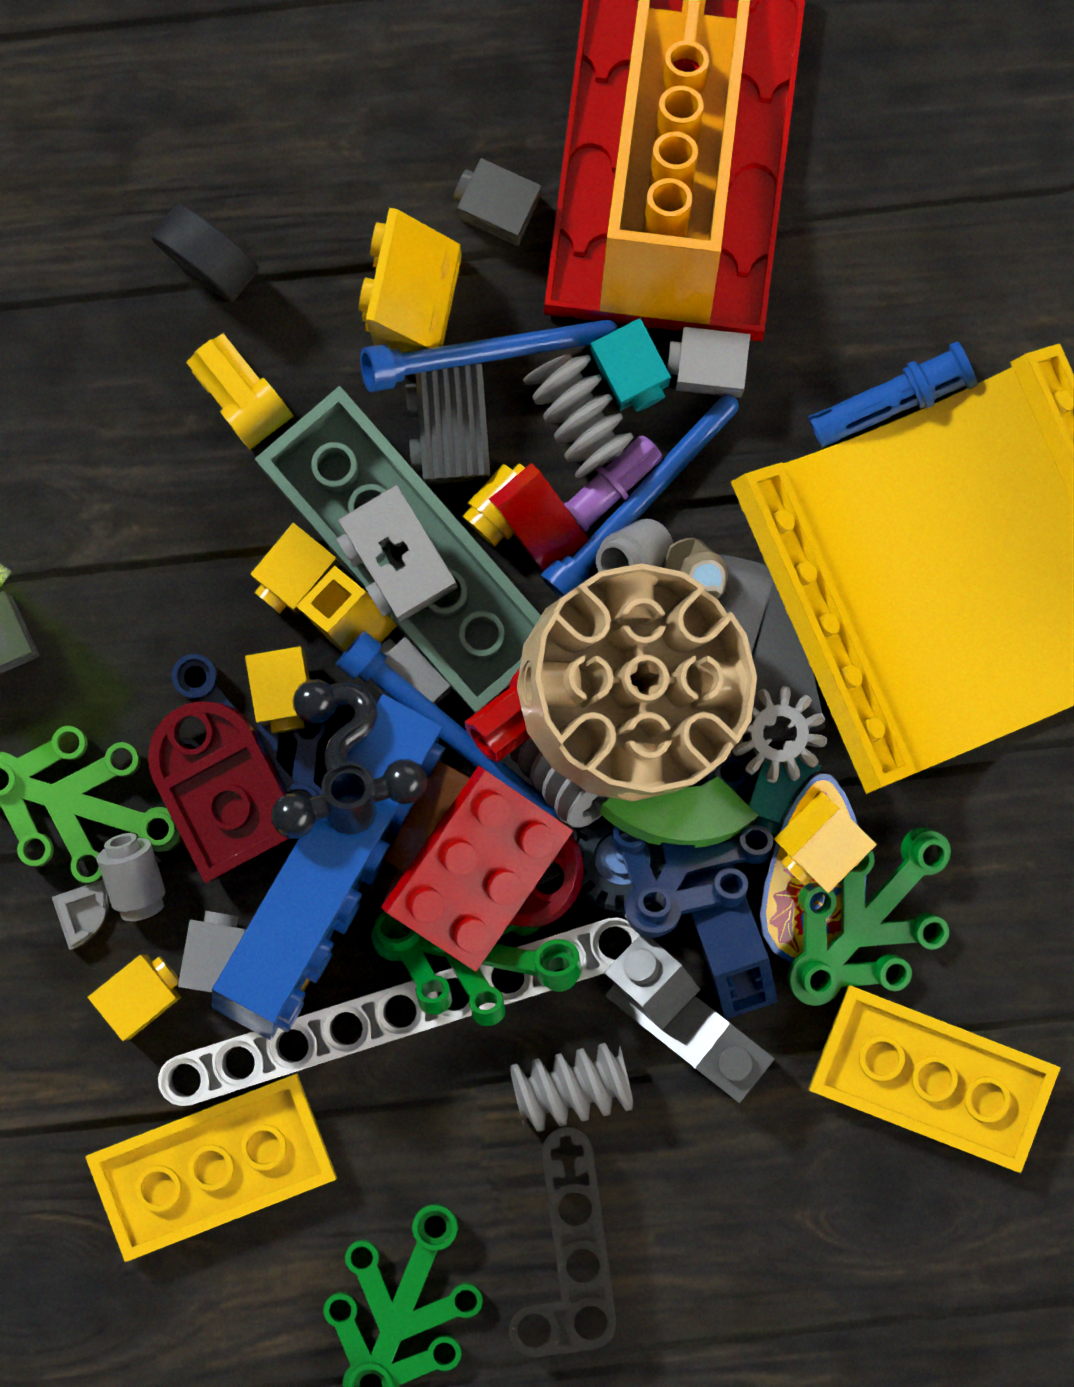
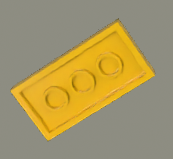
M849 985L845 991L808 1090L1021 1173L1061 1067Z
M298 1074L291 1075L85 1156L125 1262L337 1179Z

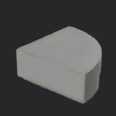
M103 880L52 897L69 950H74L91 940L100 930L106 919L110 899Z

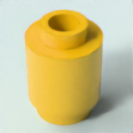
M520 463L513 470L502 464L470 499L468 505L471 508L462 516L482 538L494 547L503 538L509 540L514 533L489 501V498L525 469Z

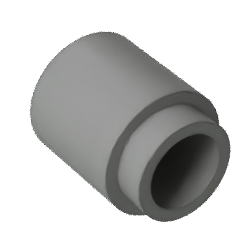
M652 519L638 520L610 534L602 541L596 554L597 569L600 572L640 563L663 567L669 546L674 544L672 537L661 523Z
M133 833L121 834L109 839L104 844L105 849L97 855V862L112 908L119 911L121 918L125 921L143 920L160 912L164 907L162 897L165 895L166 889L151 842L148 839L137 838V835Z

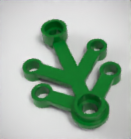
M918 827L911 830L901 844V854L904 862L865 904V875L872 870L874 865V855L870 851L860 864L841 880V932L828 946L826 918L836 908V896L832 890L829 893L826 892L817 882L809 883L801 889L798 896V904L803 911L804 952L793 960L788 971L789 988L798 1000L807 1005H822L831 1001L841 987H848L849 985L881 984L890 991L902 990L909 984L912 970L905 960L895 954L883 955L877 962H845L859 947L917 942L923 947L933 950L942 947L949 937L948 924L933 913H922L915 919L883 921L924 875H934L946 867L950 859L951 848L948 840L942 834L928 827ZM930 845H936V856L932 861L925 863L923 859L925 849ZM818 892H823L825 897L823 905L816 910H811L810 900L812 896ZM935 922L937 925L935 935L930 939H924V928L929 923ZM893 964H899L900 971L898 976L894 980L887 981L885 977L887 969ZM818 970H824L825 978L823 982L817 987H811L810 978L813 973Z
M385 911L380 914L371 934L374 949L381 957L387 960L401 961L416 985L419 1007L423 1012L431 1015L441 1014L452 1004L449 983L445 978L434 974L424 953L446 958L469 996L471 1014L476 1023L482 1026H492L504 1018L506 1009L502 993L489 985L480 968L475 972ZM508 925L501 936L511 931L520 936H527L538 931L540 927L522 928ZM563 939L547 941L536 952L495 944L481 964L537 976L543 986L557 992L572 988L582 972L578 949L574 944ZM560 968L565 969V970H562V971L553 972V971L556 970V969H560ZM431 992H442L437 998L426 997ZM485 1003L496 1004L494 1007L488 1010H482L479 1008L481 1005Z
M430 1204L423 1207L416 1214L412 1224V1232L417 1243L393 1302L378 1268L380 1254L377 1246L369 1240L361 1239L353 1242L348 1247L345 1253V1263L348 1269L358 1277L380 1334L372 1353H370L355 1321L358 1314L356 1299L347 1292H336L327 1299L323 1308L324 1317L330 1325L335 1327L350 1363V1367L343 1378V1387H361V1379L367 1374L377 1375L381 1379L382 1387H399L403 1383L437 1369L449 1371L460 1362L462 1348L459 1341L450 1335H440L433 1339L428 1350L392 1363L402 1340L456 1317L471 1318L478 1314L482 1308L483 1294L479 1287L473 1283L464 1282L455 1286L449 1296L414 1310L437 1251L448 1247L454 1241L458 1231L457 1218L448 1207L441 1204ZM431 1216H440L446 1222L445 1233L438 1237L429 1235L425 1230V1221ZM357 1247H366L371 1251L373 1260L368 1267L361 1268L353 1263L352 1252ZM469 1290L475 1294L477 1304L473 1309L465 1311L457 1306L455 1297L460 1291ZM335 1300H345L351 1306V1315L347 1319L338 1320L332 1316L330 1306ZM449 1343L453 1346L456 1355L451 1362L442 1363L435 1358L434 1349L438 1344Z

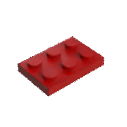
M478 766L381 908L387 914L476 972L573 830Z

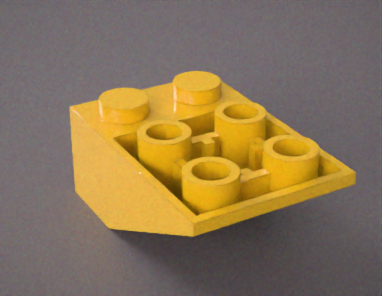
M389 208L386 224L376 222L373 232L370 256L374 257L373 267H376L375 278L365 277L360 294L358 310L362 312V322H366L365 331L370 332L374 346L387 344L390 349L398 348L401 353L441 347L445 340L462 258L461 245L402 211Z

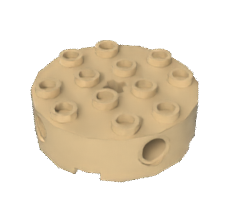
M640 563L600 571L544 610L523 645L517 692L527 733L552 769L590 794L633 802L674 793L691 786L727 759L732 748L739 743L751 722L757 674L746 632L733 613L729 612L727 614L718 599L705 591L706 586L685 572ZM630 675H632L634 682L642 683L643 691L639 692L637 686L632 685Z

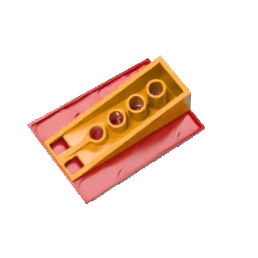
M805 0L583 1L544 315L567 318L571 316L575 319L591 321L612 320L616 324H629L641 318L644 326L648 328L678 331L683 330L684 327L744 333L750 334V340L763 342Z

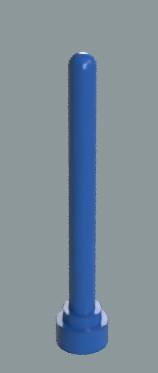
M602 320L401 353L398 348L390 349L387 344L364 347L360 354L361 373L364 384L369 392L393 389L396 382H402L405 375L591 345L592 342L617 330L618 326L612 320Z
M732 395L720 397L573 557L566 555L561 562L555 559L540 575L544 583L561 598L589 579L591 576L588 572L596 565V554L602 541L610 534L637 521L736 414L739 408L738 400Z
M365 630L339 658L336 666L349 677L355 679L358 676L364 682H367L369 679L372 680L394 700L443 726L440 739L476 769L478 766L482 767L558 819L555 809L545 802L542 794L503 761L500 760L496 763L492 759L488 760L478 750L465 729L384 661L387 656L380 651L382 644Z

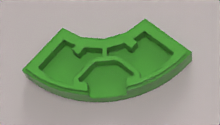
M719 776L702 786L687 787L674 793L633 802L610 797L602 804L598 811L604 818L622 831L648 843L661 845L662 842L676 845H694V848L706 847L731 839L740 834L746 827L751 826L759 816Z

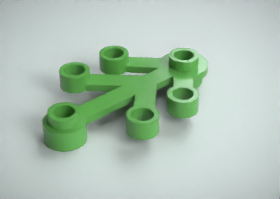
M63 726L54 733L51 741L19 758L9 753L0 752V769L5 770L9 775L8 785L0 790V808L3 809L19 840L17 847L18 856L22 862L29 866L39 867L47 864L53 856L54 847L52 841L46 835L38 832L23 799L46 806L72 857L71 872L77 880L84 883L97 882L102 878L99 867L98 871L91 877H86L80 872L79 863L81 859L88 855H92L97 859L99 852L93 849L77 816L138 834L139 838L148 839L151 842L153 851L156 852L170 851L182 840L167 808L155 807L143 813L84 794L116 776L126 777L137 771L141 761L140 754L134 746L128 743L119 742L113 744L108 748L105 757L54 784L30 777L62 758L76 760L83 756L86 752L88 741L86 735L80 729L73 726ZM67 733H75L79 738L78 749L70 754L64 753L60 747L61 738ZM121 749L129 750L133 757L132 764L125 770H118L113 764V756ZM155 819H164L168 823L169 832L165 838L155 840L149 833V826ZM33 839H40L45 845V853L39 860L30 859L26 853V846Z

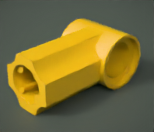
M224 334L210 339L197 349L194 355L186 362L198 381L221 406L222 410L219 412L249 450L293 417L291 411L264 377L262 379L257 377Z

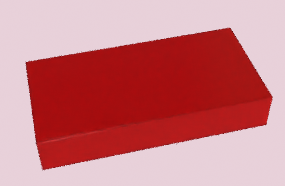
M532 463L489 498V501L543 572L555 559L561 562L566 555L571 556L589 540L543 474Z

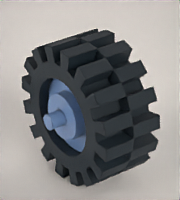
M601 816L594 821L592 826H584L580 830L579 841H576L580 848L584 865L583 881L580 890L582 891L583 899L588 904L591 902L596 904L597 911L606 915L607 910L615 912V917L625 918V901L628 894L633 890V886L622 855L617 853L612 846V835L615 825ZM626 832L620 835L626 842L631 843L639 840ZM646 842L643 851L655 880H657L666 863L660 846ZM647 902L644 906L651 905L654 908L658 903Z

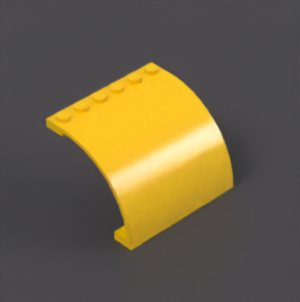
M1060 343L1026 353L1011 361V368L978 383V386L974 388H967L941 400L928 409L923 408L877 429L804 457L745 473L731 481L742 511L746 516L866 794L1074 706V374Z

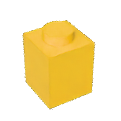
M292 523L252 571L251 576L261 584L254 593L279 614L287 606L298 615L300 610L296 606L334 566L338 567L340 563L334 555L295 523Z
M336 566L296 606L343 653L364 630L381 644L397 626L387 614L382 616L371 596Z
M299 646L245 656L256 723L260 726L270 725L272 734L304 729V721L296 714L292 703L298 686L310 680L304 649Z
M822 791L774 838L788 853L781 863L804 886L814 879L828 893L877 845Z
M140 954L88 996V999L120 1039L127 1041L182 997L174 988L178 985L179 978L161 956L152 961L147 954Z

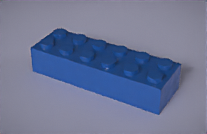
M382 694L377 703L378 718L375 727L363 741L349 751L347 755L348 762L362 765L375 779L382 777L388 765L398 759H411L421 765L427 774L428 780L438 760L441 761L440 759L446 749L438 744L443 726ZM353 793L345 794L339 797L337 801L350 804L360 800L361 796ZM390 798L376 802L377 814L374 822L367 830L359 834L347 835L339 833L324 818L315 822L310 833L298 839L212 988V1009L272 1041L279 1028L287 1033L289 1032L304 1005L302 1001L306 993L301 991V988L307 979L314 983H317L332 956L331 950L334 943L329 941L335 930L343 935L347 931L360 907L358 903L362 893L357 890L362 882L370 886L375 882L386 862L384 859L390 847V844L385 841L389 834L397 837L415 802L412 804H399Z

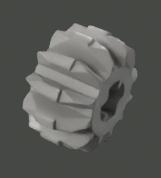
M786 686L781 687L779 691L777 705H773L770 694L765 688L757 692V700L762 711L759 712L753 706L752 724H749L743 734L744 736H749V741L739 743L732 748L734 756H742L751 750L756 756L745 768V771L750 775L759 769L763 761L769 763L766 773V781L768 783H775L777 781L780 764H784L787 776L791 781L799 779L800 770L794 758L797 757L806 766L814 768L819 761L814 754L805 749V746L824 747L827 744L825 736L809 734V728L817 727L825 721L823 714H814L805 719L801 713L810 705L812 699L808 695H804L799 699L794 708L790 707L788 704L791 690ZM776 720H781L788 724L785 731L790 729L793 731V741H786L780 750L769 746V743L772 741L771 738L765 741L763 737V729H771Z

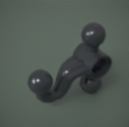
M310 679L298 686L292 703L293 709L301 720L310 724L323 723L332 717L336 707L342 705L352 707L355 710V717L339 729L328 741L324 753L328 772L324 775L321 784L323 795L309 799L299 793H287L277 799L270 815L271 823L280 835L289 839L301 838L310 833L316 821L324 818L339 833L347 835L359 834L367 830L374 822L377 814L376 802L390 798L399 804H412L422 797L428 784L427 774L419 763L411 759H398L388 765L382 777L375 779L362 765L348 762V752L372 732L378 718L377 704L367 690L359 685L347 682L330 685L320 679ZM353 793L361 796L360 800L350 804L337 801L339 797L345 794Z

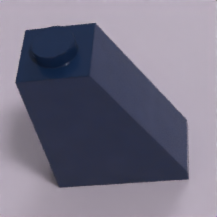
M734 864L687 875L680 886V890L714 884L716 875L727 868L735 869ZM733 883L721 885V888L730 894L740 891L738 886ZM746 897L742 904L734 908L719 905L688 913L725 1020L778 1002L769 957Z

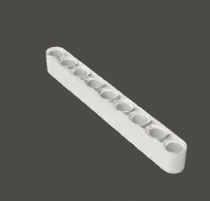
M618 917L608 918L517 948L536 952L541 945L550 940L563 939L571 942L579 952L582 972L578 981L603 974L617 960L607 958L599 949L598 941L605 929L614 926L623 928L628 932L631 944L639 937V934L629 925L627 920ZM480 965L479 968L489 985L495 988L492 982V973L495 967ZM452 968L435 973L436 976H441L446 980L454 977L457 978ZM524 974L523 985L518 991L508 994L501 993L506 1005L550 991V989L543 986L537 976ZM413 981L297 1017L291 1029L301 1031L306 1036L309 1044L306 1056L300 1061L287 1060L281 1054L279 1041L285 1032L279 1028L272 1041L253 1031L175 1056L168 1060L159 1073V1089L163 1097L172 1104L179 1106L193 1105L472 1016L470 1005L468 1003L461 1010L453 1011L447 1009L441 1014H427L419 1007L416 985ZM431 992L426 997L437 998L439 997V992ZM396 995L408 996L416 1005L417 1014L415 1020L407 1027L400 1028L394 1026L386 1017V1005ZM485 1003L481 1005L479 1008L482 1010H488L494 1007L496 1004ZM342 1012L353 1013L362 1022V1035L354 1044H343L333 1034V1021ZM234 1047H244L254 1057L255 1066L253 1072L247 1078L240 1079L234 1077L226 1067L227 1054ZM181 1064L192 1065L200 1074V1087L193 1095L181 1094L173 1085L172 1076L174 1070Z

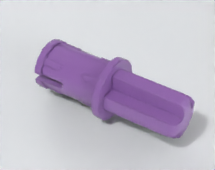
M639 436L620 456L616 457L605 468L599 465L595 469L598 475L572 499L564 503L584 532H587L590 529L589 527L620 498L625 501L629 497L627 492L661 461L662 454L660 450L647 437Z

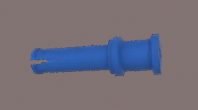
M956 341L949 345V351L921 364L912 361L902 369V375L844 400L833 407L809 415L810 425L821 448L823 449L841 438L872 426L905 409L907 410L916 405L920 409L923 407L928 409L935 405L936 398L963 386L968 389L978 386L972 366L961 344Z

